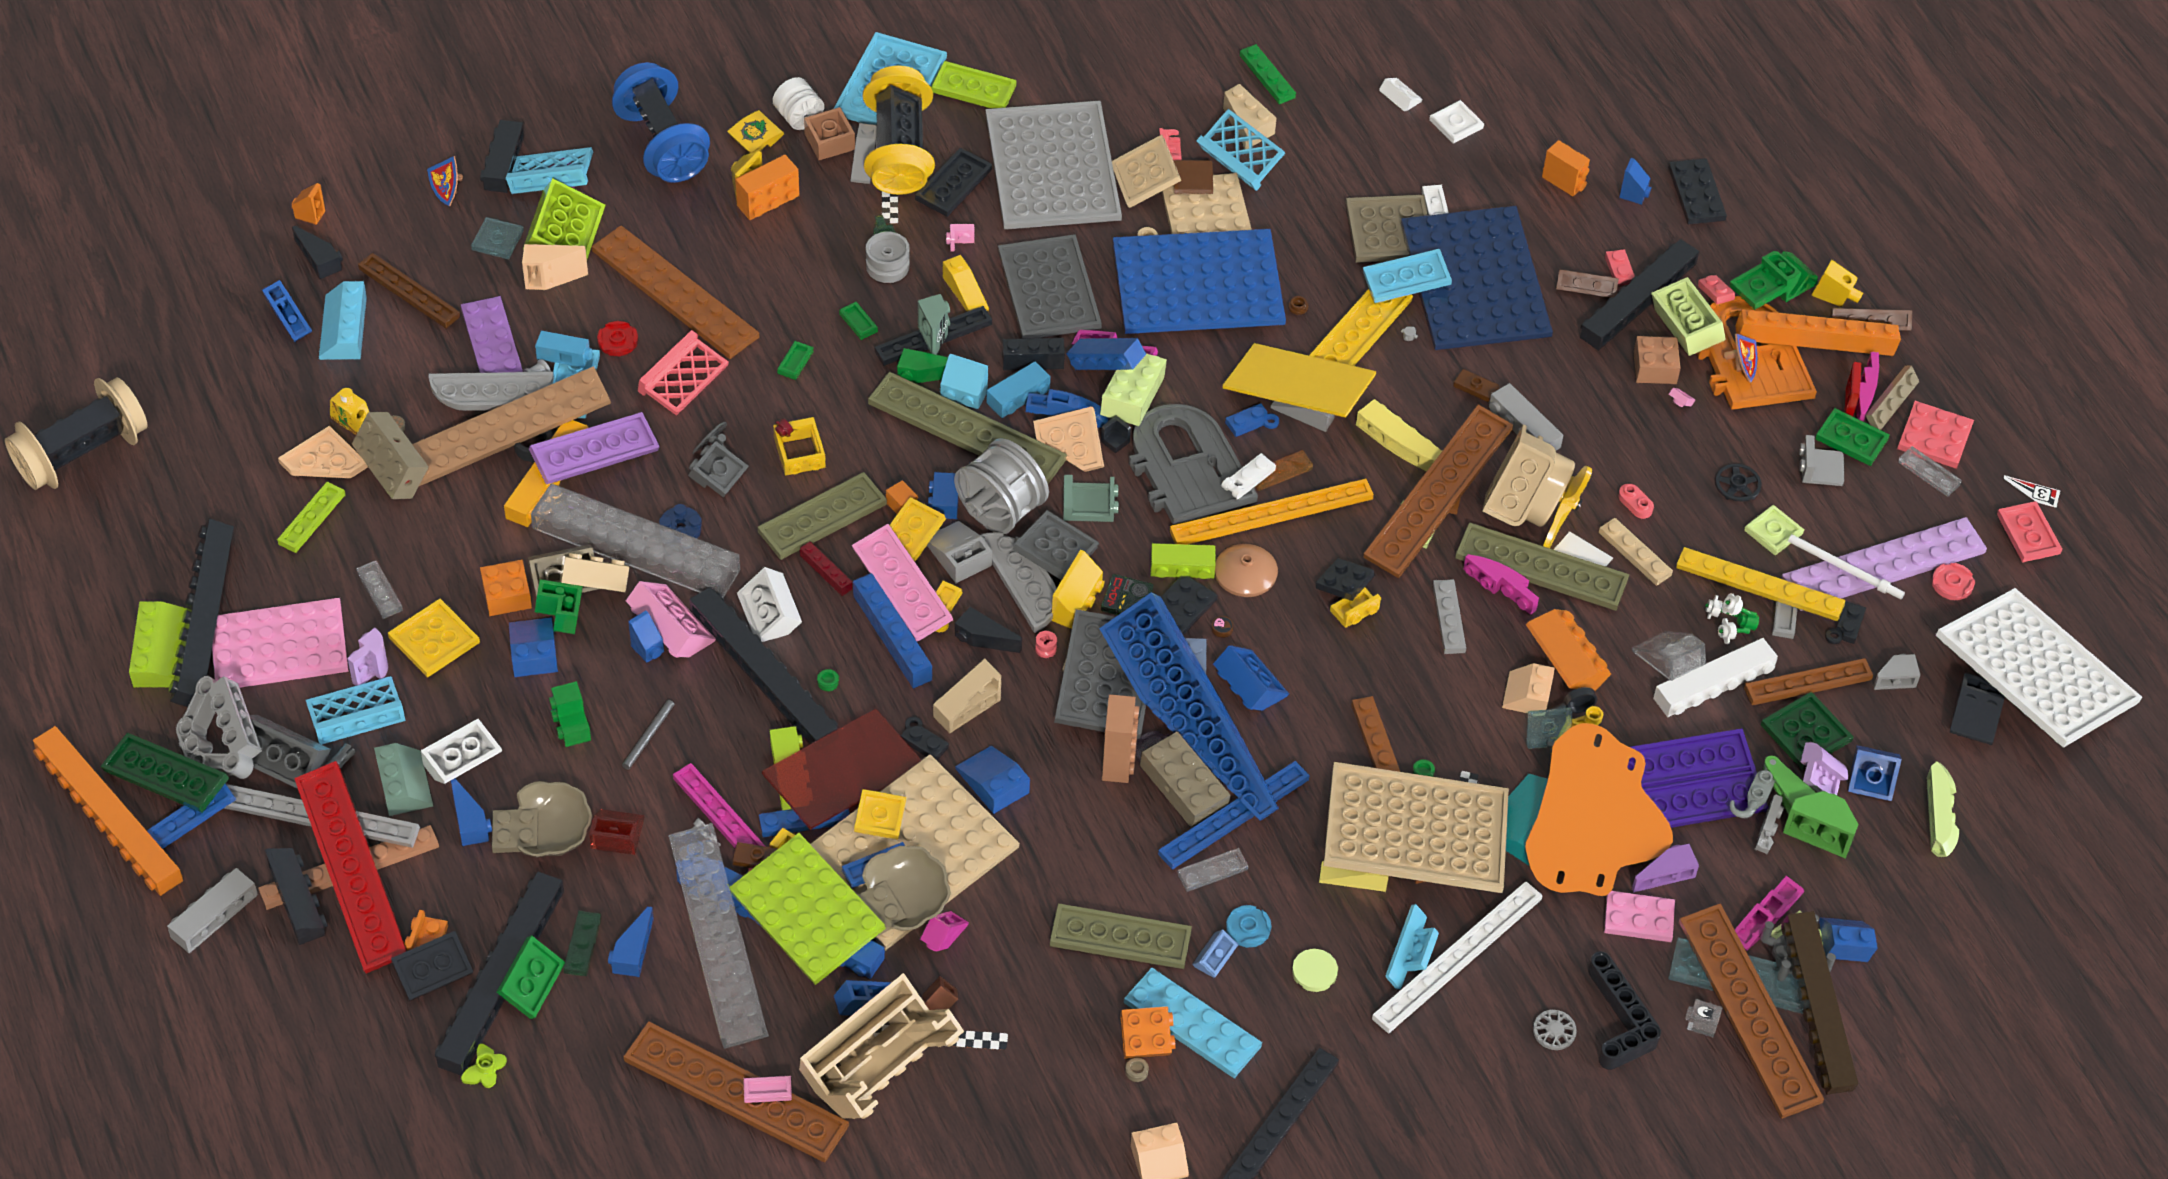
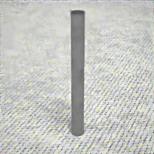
M666 701L622 764L625 769L629 770L674 707L673 701Z

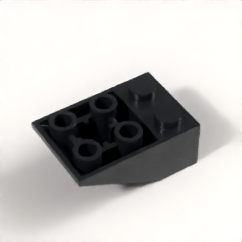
M1964 673L1957 692L1949 733L1992 745L2005 696L1985 678Z

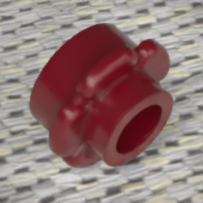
M783 418L775 422L777 425L775 430L781 437L791 436L790 434L794 429L787 420Z

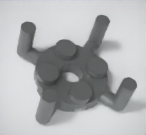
M1815 914L1816 921L1818 922L1819 917ZM1767 921L1760 939L1762 942L1773 947L1772 955H1774L1775 963L1780 968L1777 979L1782 982L1787 978L1788 974H1792L1793 962L1792 958H1789L1787 954L1788 942L1786 936L1781 935L1778 939L1772 937L1771 933L1774 923ZM1828 953L1826 959L1829 971L1831 972L1836 956L1833 953Z

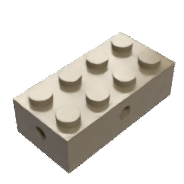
M368 412L352 443L353 447L391 499H412L429 466L388 412Z
M1178 731L1142 752L1140 766L1191 828L1229 804L1230 794Z

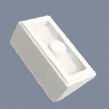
M1397 78L1385 79L1380 87V92L1403 111L1411 109L1422 101V98Z

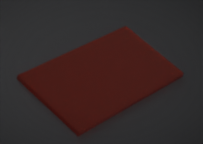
M874 709L763 770L762 775L811 830L859 803L862 789L878 792L889 786L922 760L878 710Z

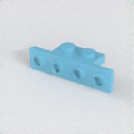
M1416 904L1411 905L1386 973V978L1396 989L1402 988L1407 971L1426 970L1439 934L1435 928L1423 929L1427 916Z

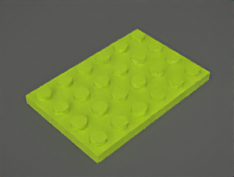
M800 833L796 834L729 887L730 893L814 985L886 929L885 924Z

